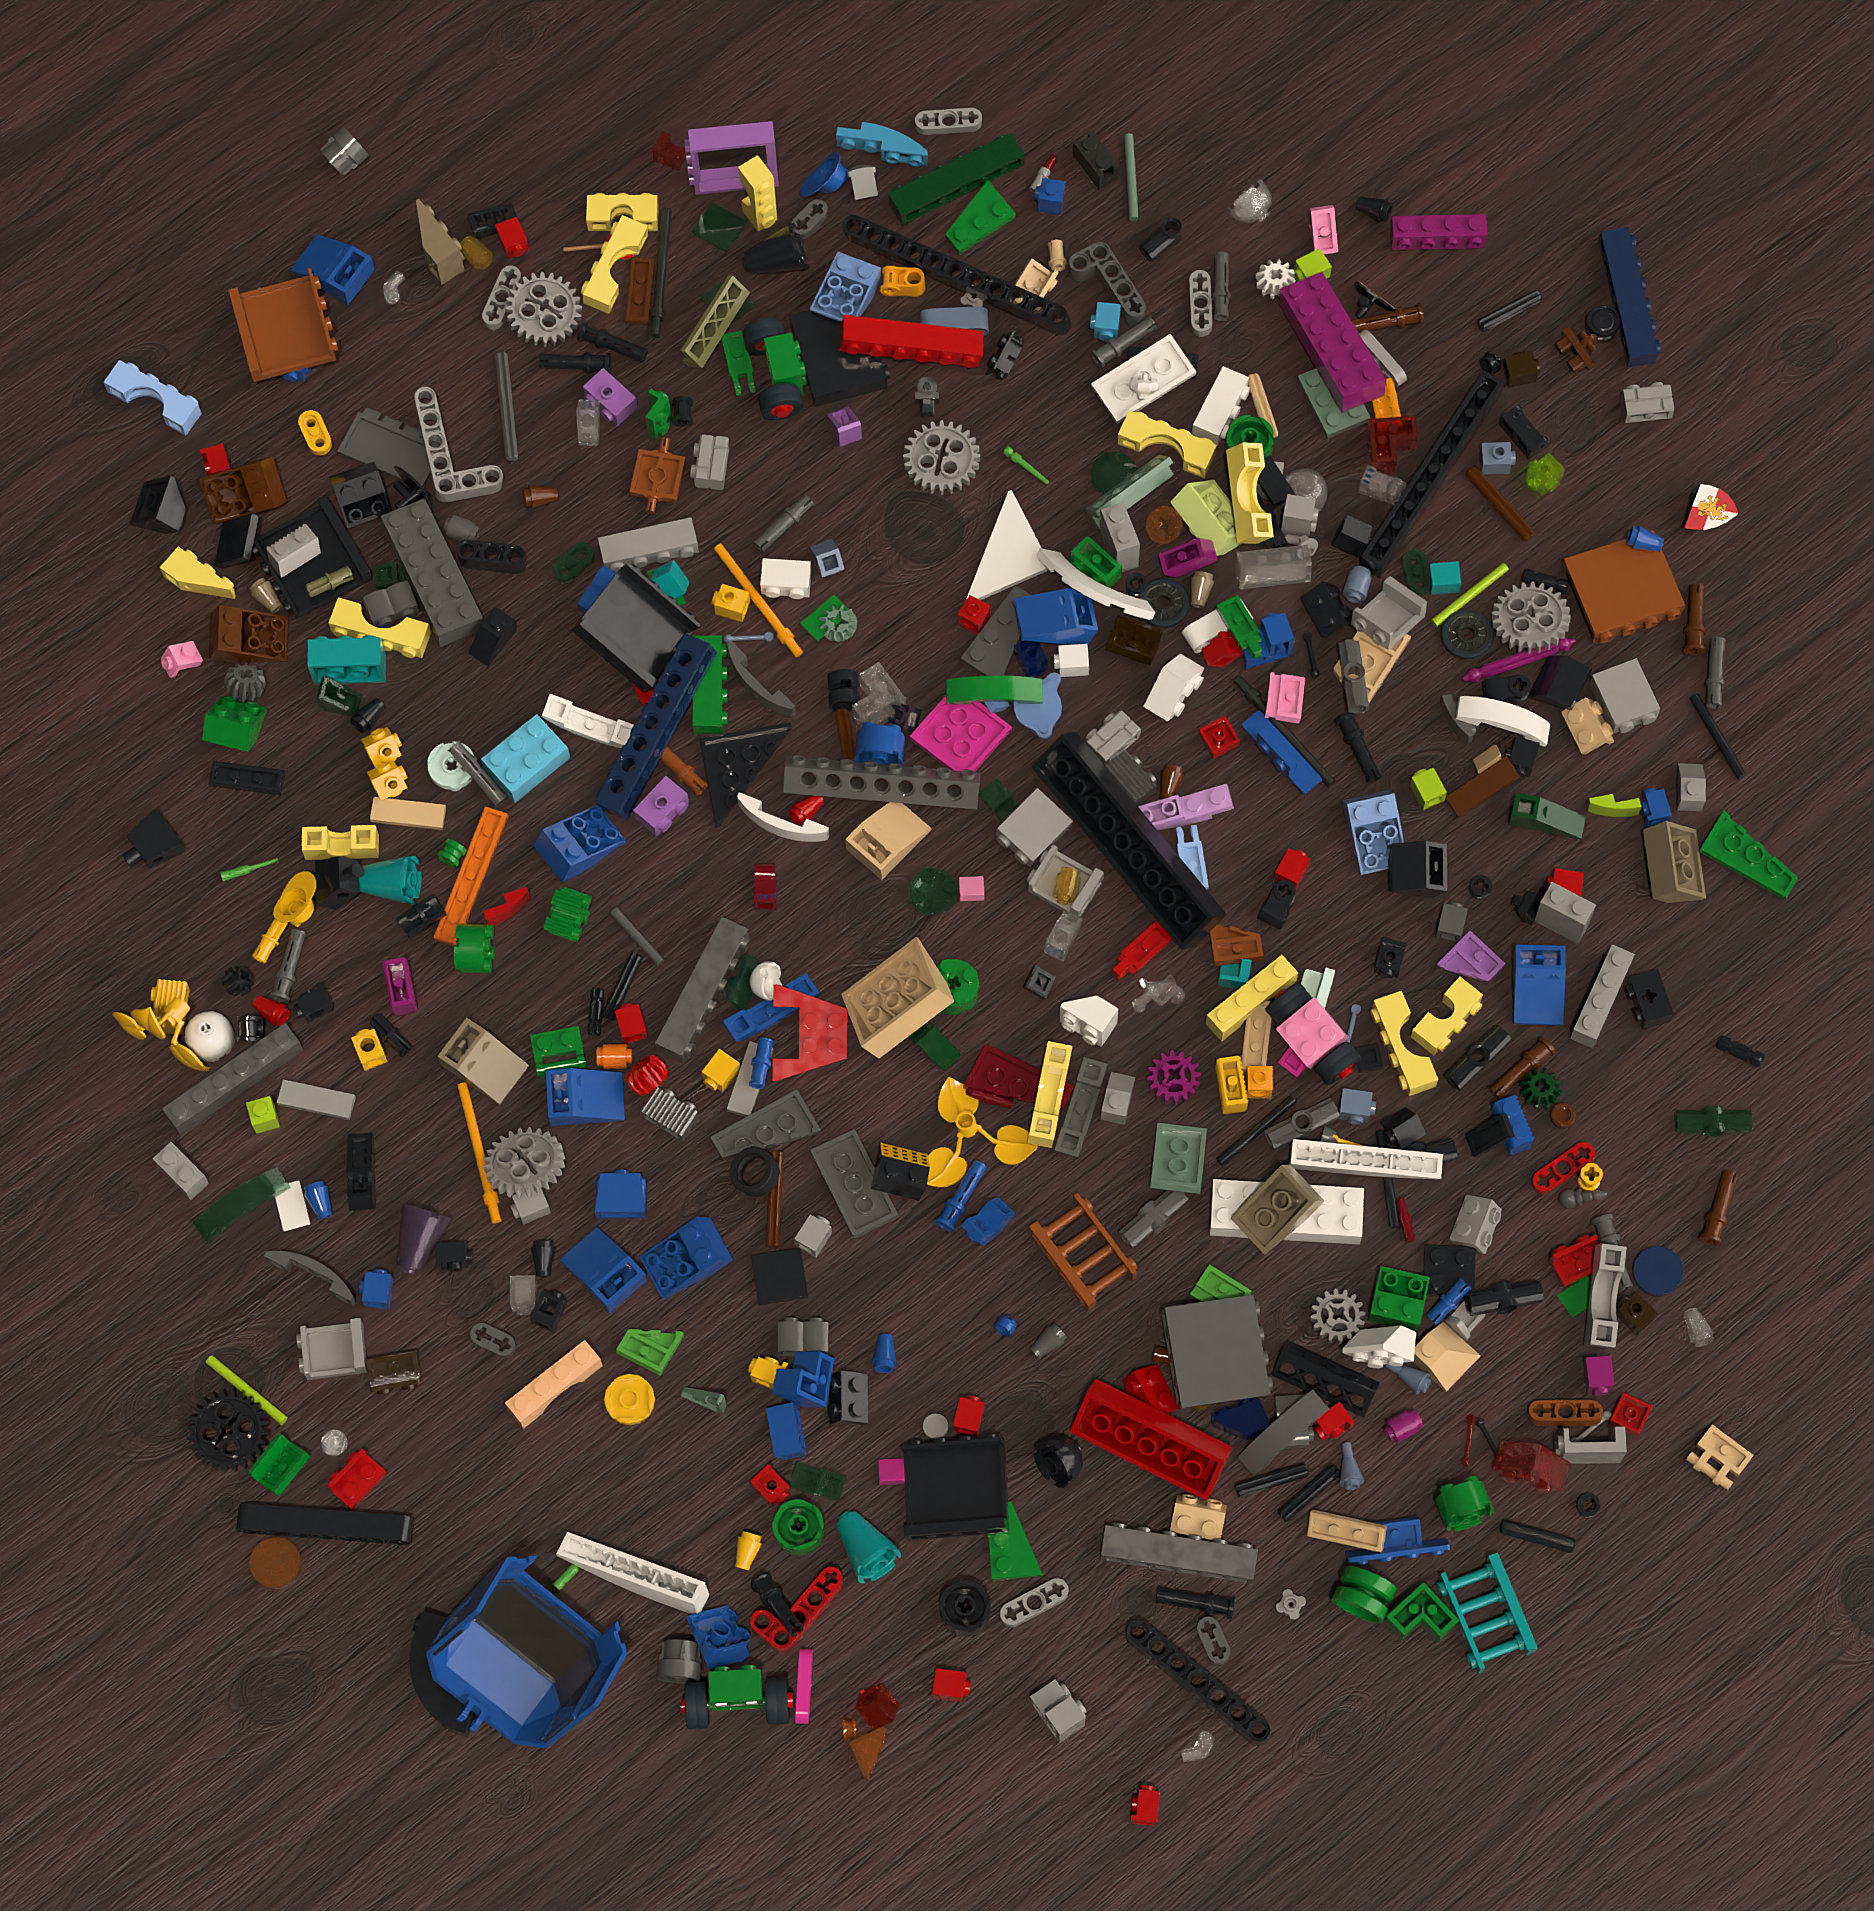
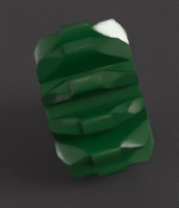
M1534 1068L1532 1074L1526 1073L1524 1075L1525 1081L1520 1083V1087L1524 1089L1521 1091L1520 1096L1528 1097L1525 1102L1526 1105L1534 1102L1535 1110L1539 1109L1540 1104L1546 1110L1549 1109L1550 1103L1556 1105L1558 1102L1557 1097L1562 1095V1090L1559 1089L1562 1084L1561 1080H1554L1557 1075L1555 1072L1547 1075V1068H1543L1542 1073L1537 1068ZM1539 1085L1543 1086L1544 1092H1539Z

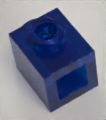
M1024 640L1014 645V656L1025 677L1040 676L1048 669V659L1039 642Z

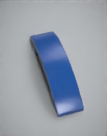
M807 973L785 985L786 988L812 997H817L820 993ZM764 1000L747 1011L742 1009L723 1020V1024L734 1041L738 1042L772 1027L798 1011L799 1008L773 1007V1000Z

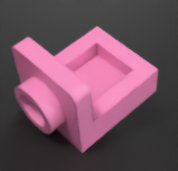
M193 641L168 646L161 657L162 667L167 671L170 678L175 677L179 670L197 667L203 662Z

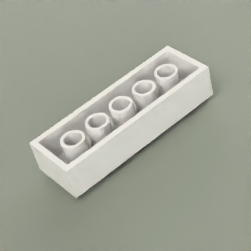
M1213 1179L1210 1236L1248 1238L1231 1220V1217L1265 1182ZM1310 1185L1324 1199V1202L1306 1221L1283 1240L1360 1245L1363 1225L1364 1188Z

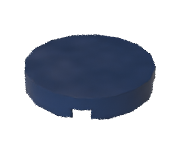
M1661 1246L1649 1247L1642 1251L1636 1258L1632 1270L1638 1288L1647 1295L1661 1297L1674 1292L1680 1285L1684 1273L1683 1265L1678 1255L1670 1249Z

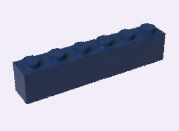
M1629 227L1601 231L1598 242L1613 307L1620 318L1618 329L1627 367L1653 364L1656 362L1657 355L1660 354L1661 350L1659 340H1655L1654 337L1656 331L1654 319H1650L1649 316L1651 311L1650 300L1645 298L1644 294L1646 290L1645 279L1640 277L1639 273L1641 269L1640 258L1635 256L1634 249H1636L1635 236L1630 234Z

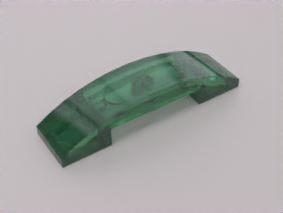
M277 1167L254 1177L222 1197L196 1218L193 1224L206 1243L228 1230V1225L266 1200L272 1201L291 1187Z

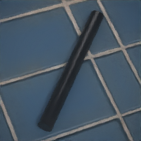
M1699 694L1692 695L1690 697L1691 702L1738 779L1745 777L1744 769Z
M1292 1096L1285 1099L1216 1159L1221 1166L1229 1162L1296 1104L1295 1099Z
M1385 1130L1376 1131L1378 1148H1388L1387 1141L1383 1135ZM1382 1177L1390 1228H1399L1400 1222L1393 1177Z

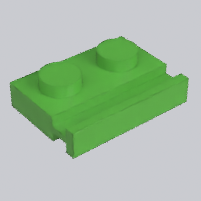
M1209 1264L1195 1288L1191 1291L1190 1297L1198 1302L1248 1296L1251 1295L1252 1291Z

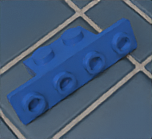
M1257 711L1242 723V728L1257 743L1260 751L1270 757L1275 767L1280 772H1283L1302 794H1307L1322 781L1320 775L1276 727L1265 718L1261 711Z
M1419 1517L1372 1522L1387 1526L1382 1552L1358 1549L1345 1551L1349 1563L1353 1562L1354 1565H1363L1368 1563V1560L1378 1559V1561L1386 1562L1393 1560V1557L1397 1556L1415 1558L1420 1553L1427 1552L1430 1555L1443 1554L1444 1550H1449L1450 1544L1447 1538L1422 1541Z

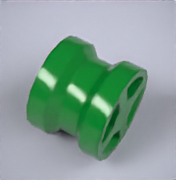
M448 838L444 842L443 850H440L436 856L446 865L457 868L460 864L459 859L465 856L467 850L458 842Z

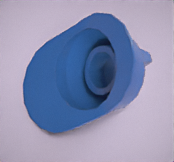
M831 153L805 179L800 188V194L803 197H808L818 190L824 193H832L844 184L848 178V169L840 163L839 153Z

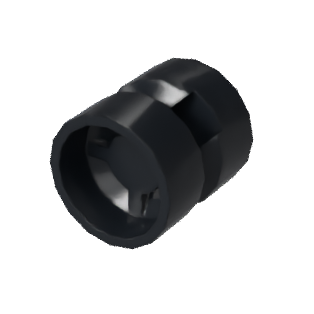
M839 669L828 673V690L831 691L828 694L829 709L836 711L837 709L845 708L848 712L858 709L860 707L859 691H857L859 688L858 673L850 669Z

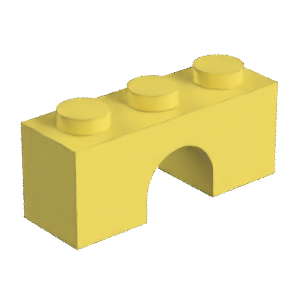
M596 193L594 195H587L586 221L588 231H611L613 219L621 214L629 215L633 220L647 225L648 231H658L659 204L657 195L642 193L640 195H629L626 193L605 195L603 193Z
M376 825L351 826V831L345 833L331 832L327 829V826L302 827V852L306 860H323L336 856L350 859L379 858V834Z
M1459 977L1446 991L1442 1000L1451 1009L1452 1015L1447 1019H1438L1428 1012L1413 1029L1411 1038L1432 1055H1435L1438 1050L1443 1052L1450 1044L1451 1040L1449 1038L1454 1032L1459 1034L1467 1024L1466 1018L1470 1014L1472 1016L1476 1015L1481 1009L1482 1004L1480 1002L1483 994Z

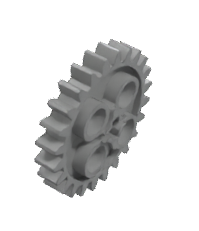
M541 272L540 278H537L532 273L530 281L524 276L522 279L523 285L516 282V290L510 289L509 295L511 297L506 299V304L509 305L505 309V313L509 314L507 322H513L511 330L519 329L517 337L525 335L526 343L530 339H534V346H537L539 341L543 342L544 347L547 346V341H551L556 346L557 338L565 342V334L571 337L572 329L577 330L578 328L576 321H581L579 313L582 312V306L577 305L580 303L581 298L574 297L577 291L576 288L569 290L570 282L562 284V276L554 280L553 273L548 278H545L544 272ZM542 292L544 296L536 297L533 293ZM561 302L565 307L557 308L554 304ZM531 311L533 315L527 317L522 312ZM546 321H550L554 324V326L546 327L543 325V323Z
M943 420L940 421V425L937 427L932 421L931 428L929 429L922 425V433L915 430V438L909 437V445L904 447V451L907 453L903 455V461L906 462L904 469L909 470L908 478H914L915 486L922 483V491L930 487L931 494L936 489H939L940 495H943L944 489H948L949 493L953 494V487L961 491V483L970 485L968 477L975 478L976 472L974 470H979V463L977 462L980 461V454H977L979 452V445H975L976 438H969V430L962 433V425H959L956 429L953 428L952 421L948 427L944 426ZM949 440L945 448V456L942 459L940 473L938 476H935L938 469V459L942 456L944 441ZM931 442H936L939 445L936 447H931L928 444ZM956 447L960 448L962 451L954 453L951 451V449ZM924 463H930L933 465L930 468L922 467ZM950 468L954 469L955 472L948 474L945 470Z
M1522 582L1521 589L1513 585L1512 593L1504 590V597L1498 596V601L1493 607L1494 612H1492V627L1496 629V636H1502V643L1509 641L1510 649L1517 645L1518 652H1521L1523 648H1527L1528 654L1531 653L1532 648H1536L1538 653H1541V647L1543 646L1550 650V643L1557 646L1559 638L1564 639L1565 632L1569 631L1571 615H1569L1570 607H1566L1567 600H1560V592L1553 595V587L1544 590V583L1539 588L1535 587L1534 582L1531 583L1530 587H1526L1525 583Z
M531 1127L525 1133L519 1128L518 1134L515 1135L509 1131L508 1138L500 1136V1144L492 1143L494 1150H487L489 1157L484 1158L486 1164L484 1170L488 1183L491 1182L493 1189L498 1188L499 1194L506 1191L508 1197L516 1193L517 1197L520 1198L522 1193H526L529 1198L532 1191L539 1195L541 1187L548 1190V1182H557L555 1176H561L560 1168L565 1167L563 1161L565 1156L561 1143H558L556 1136L551 1137L549 1131L542 1134L541 1128H538L535 1133L532 1132Z

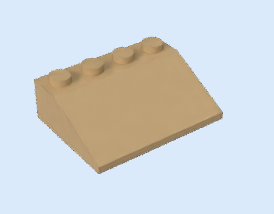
M917 937L841 994L861 1047L877 1058H881L954 1002L947 982Z

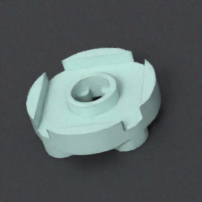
M457 742L445 745L442 743L436 746L428 757V772L432 781L437 786L452 791L460 790L472 780L466 771L463 772L460 769L462 766L453 755L447 751ZM461 743L466 748V750L472 755V757H474L471 749L465 744ZM456 761L457 768L451 771L448 770L446 763Z

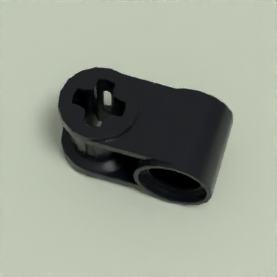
M1522 674L1493 677L1482 682L1485 698L1509 704L1524 702L1528 698L1531 685L1530 680ZM1515 686H1520V689L1523 691H1518V688H1515Z
M1281 880L1276 883L1269 899L1265 902L1260 912L1259 921L1279 930L1282 929L1295 900L1296 889L1292 882ZM1288 891V894L1284 897L1280 896V893Z
M237 1016V1041H259L265 1037V1017Z

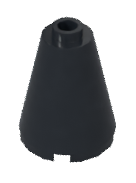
M796 224L787 225L745 251V257H742L745 271L750 270L751 274L809 268V264L804 263L808 256L800 234L795 235L793 230L797 228Z

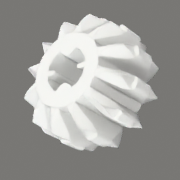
M1269 259L1267 266L1261 264L1260 272L1256 273V280L1258 281L1256 287L1257 289H1262L1263 296L1270 294V298L1273 300L1275 295L1279 296L1280 288L1295 283L1296 280L1293 278L1295 272L1289 269L1290 265L1288 263L1281 265V261L1278 259L1276 264H1273Z

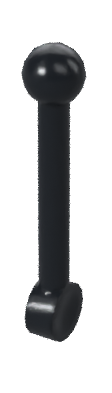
M1306 631L1303 634V640L1307 643L1312 668L1310 674L1313 678H1317L1320 672L1316 668L1312 649V633Z
M1479 1417L1475 1420V1425L1480 1427L1494 1452L1496 1464L1502 1466L1505 1464L1506 1458L1500 1455L1484 1426V1419Z

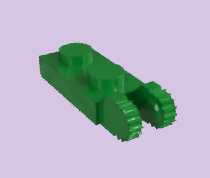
M743 330L724 334L721 338L730 379L733 380L736 396L741 395L742 392L738 378L747 377L750 393L756 392L750 355L745 349L742 336Z

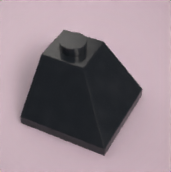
M167 476L144 482L130 521L131 525L164 534L179 531L184 523L183 517L186 508L174 477Z

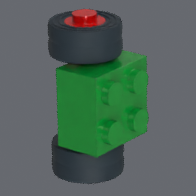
M766 318L748 324L742 331L745 349L753 355H766L772 386L764 389L758 395L762 416L769 420H779L797 414L803 405L800 395H804L803 386L807 385L804 363L801 361L798 340H793L792 332L785 334L783 323L778 319Z
M754 1665L741 1666L740 1670H730V1667H716L714 1671L709 1672L710 1700L708 1698L707 1683L704 1681L685 1683L684 1698H681V1713L685 1714L687 1729L708 1728L709 1710L711 1708L713 1712L764 1709L766 1707V1718L769 1725L788 1724L789 1708H793V1694L788 1692L787 1678H766L764 1697L761 1669H756Z

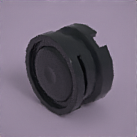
M1599 305L1592 308L1588 313L1585 324L1586 333L1588 335L1596 334L1598 337L1597 342L1599 343L1609 342L1617 334L1620 323L1619 314L1614 308L1607 305Z

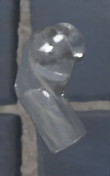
M396 271L383 285L384 299L389 304H395L400 299L398 286L405 280V277L399 271Z
M1202 1731L1198 1735L1199 1738L1194 1747L1181 1749L1183 1762L1204 1759L1208 1756L1214 1745V1738L1211 1732Z

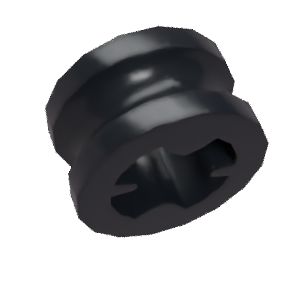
M1141 573L1130 574L1126 579L1125 589L1127 593L1133 597H1138L1139 593L1146 589V577ZM1133 581H1138V584H1140L1139 589H1134V586L1131 587Z
M1484 875L1475 876L1471 880L1469 892L1475 899L1483 900L1490 895L1492 882ZM1479 883H1484L1483 886L1487 890L1483 889V892H1478V887L1476 886Z
M1587 1493L1578 1499L1577 1510L1583 1517H1593L1599 1512L1600 1501L1594 1494ZM1591 1499L1594 1501L1593 1506L1596 1505V1509H1590L1586 1512L1583 1510L1585 1506H1581V1503Z

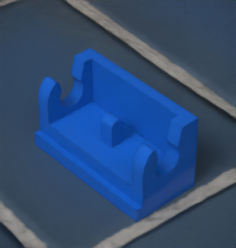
M791 1402L766 1408L774 1457L776 1459L788 1460L807 1456L799 1407Z

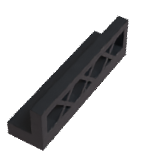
M1287 1341L1272 1373V1376L1307 1392L1314 1390L1320 1398L1333 1404L1340 1402L1346 1410L1363 1418L1380 1384L1378 1381L1290 1341ZM1283 1361L1293 1365L1296 1373L1289 1375L1280 1371ZM1311 1373L1317 1377L1319 1383L1315 1385L1308 1384L1303 1375ZM1332 1384L1339 1386L1342 1394L1337 1396L1330 1394L1327 1386ZM1359 1395L1365 1398L1366 1402L1363 1408L1354 1405L1350 1397Z

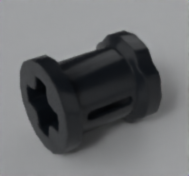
M684 396L673 398L674 416L672 417V424L679 427L693 424V418L690 416L691 406L693 405L692 398Z

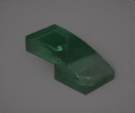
M396 561L373 565L376 589H386L396 583L407 581L400 564L398 565Z
M997 778L979 792L981 799L1002 823L1020 806L1013 798V794Z
M749 953L741 955L737 976L729 978L725 999L739 1011L745 1009L754 994L751 990L749 979L752 971L760 964Z
M796 1462L788 1485L790 1488L804 1493L839 1501L846 1476Z

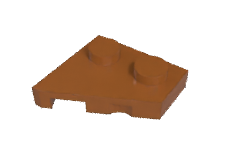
M1216 925L1209 933L1214 966L1238 964L1242 962V958L1252 960V962L1263 961L1264 955L1260 934L1250 931L1245 932L1234 926L1227 928Z

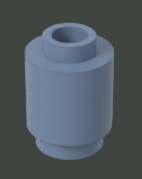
M1354 566L1349 571L1343 595L1351 603L1364 601L1372 580L1371 572L1363 566Z

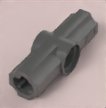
M1348 639L1338 643L1343 675L1342 684L1345 688L1348 712L1359 714L1369 710L1365 668L1362 663L1359 641ZM1355 674L1358 675L1359 678L1352 679L1348 675Z
M1329 1098L1305 1111H1297L1291 1118L1264 1130V1135L1270 1148L1275 1151L1291 1143L1293 1139L1307 1138L1311 1132L1339 1119L1340 1115L1335 1103ZM1303 1120L1307 1122L1308 1127L1301 1129L1295 1123Z
M1165 1191L1155 1201L1151 1200L1139 1210L1137 1216L1118 1232V1235L1133 1250L1152 1232L1156 1233L1168 1223L1170 1217L1186 1205L1189 1199L1184 1192Z

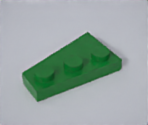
M987 180L947 231L945 238L960 255L1016 218V213Z
M1008 1502L1009 1533L988 1534L992 1581L1043 1577L1012 1502Z

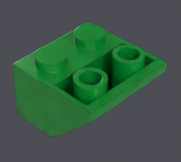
M221 696L205 714L202 740L249 752L257 741L267 708L259 706L255 702L246 703L237 699L233 700L232 696Z
M1380 1266L1368 1321L1387 1326H1403L1418 1332L1430 1277Z

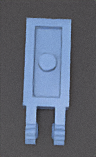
M1191 825L1190 835L1192 842L1184 843L1182 828L1176 827L1178 856L1208 890L1202 843L1199 841L1197 825Z

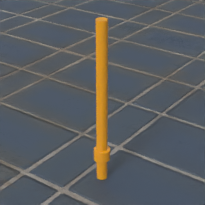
M721 543L715 546L714 550L743 589L749 592L752 601L777 632V638L780 642L786 644L795 657L800 656L803 651L793 639L794 635L789 628L783 626Z
M463 1082L457 1086L484 1190L482 1197L484 1205L488 1206L492 1224L501 1222L497 1205L499 1198L497 1192L492 1188L491 1182L488 1183L484 1170L486 1165L484 1158L486 1157L468 1085L466 1082Z

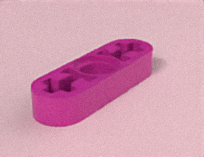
M813 1649L799 1650L795 1723L809 1724Z

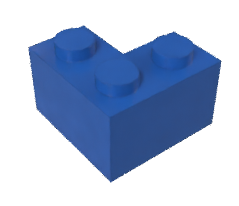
M1285 612L1281 614L1271 613L1262 619L1261 628L1259 629L1262 642L1259 643L1262 648V656L1253 660L1247 649L1243 650L1244 655L1241 658L1247 670L1292 656L1294 636Z
M820 1351L796 1352L792 1369H776L772 1394L793 1402L802 1408L827 1407L834 1358Z

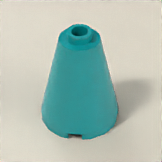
M408 855L363 865L364 874L359 877V892L404 904H415L416 902L413 899L419 898L422 882L421 871H417L415 865L419 864V860L416 856Z
M847 1511L838 1518L836 1527L858 1582L863 1584L865 1583L864 1579L868 1578L872 1582L878 1580L896 1566L894 1560L897 1556L899 1559L901 1558L900 1550L859 1513Z

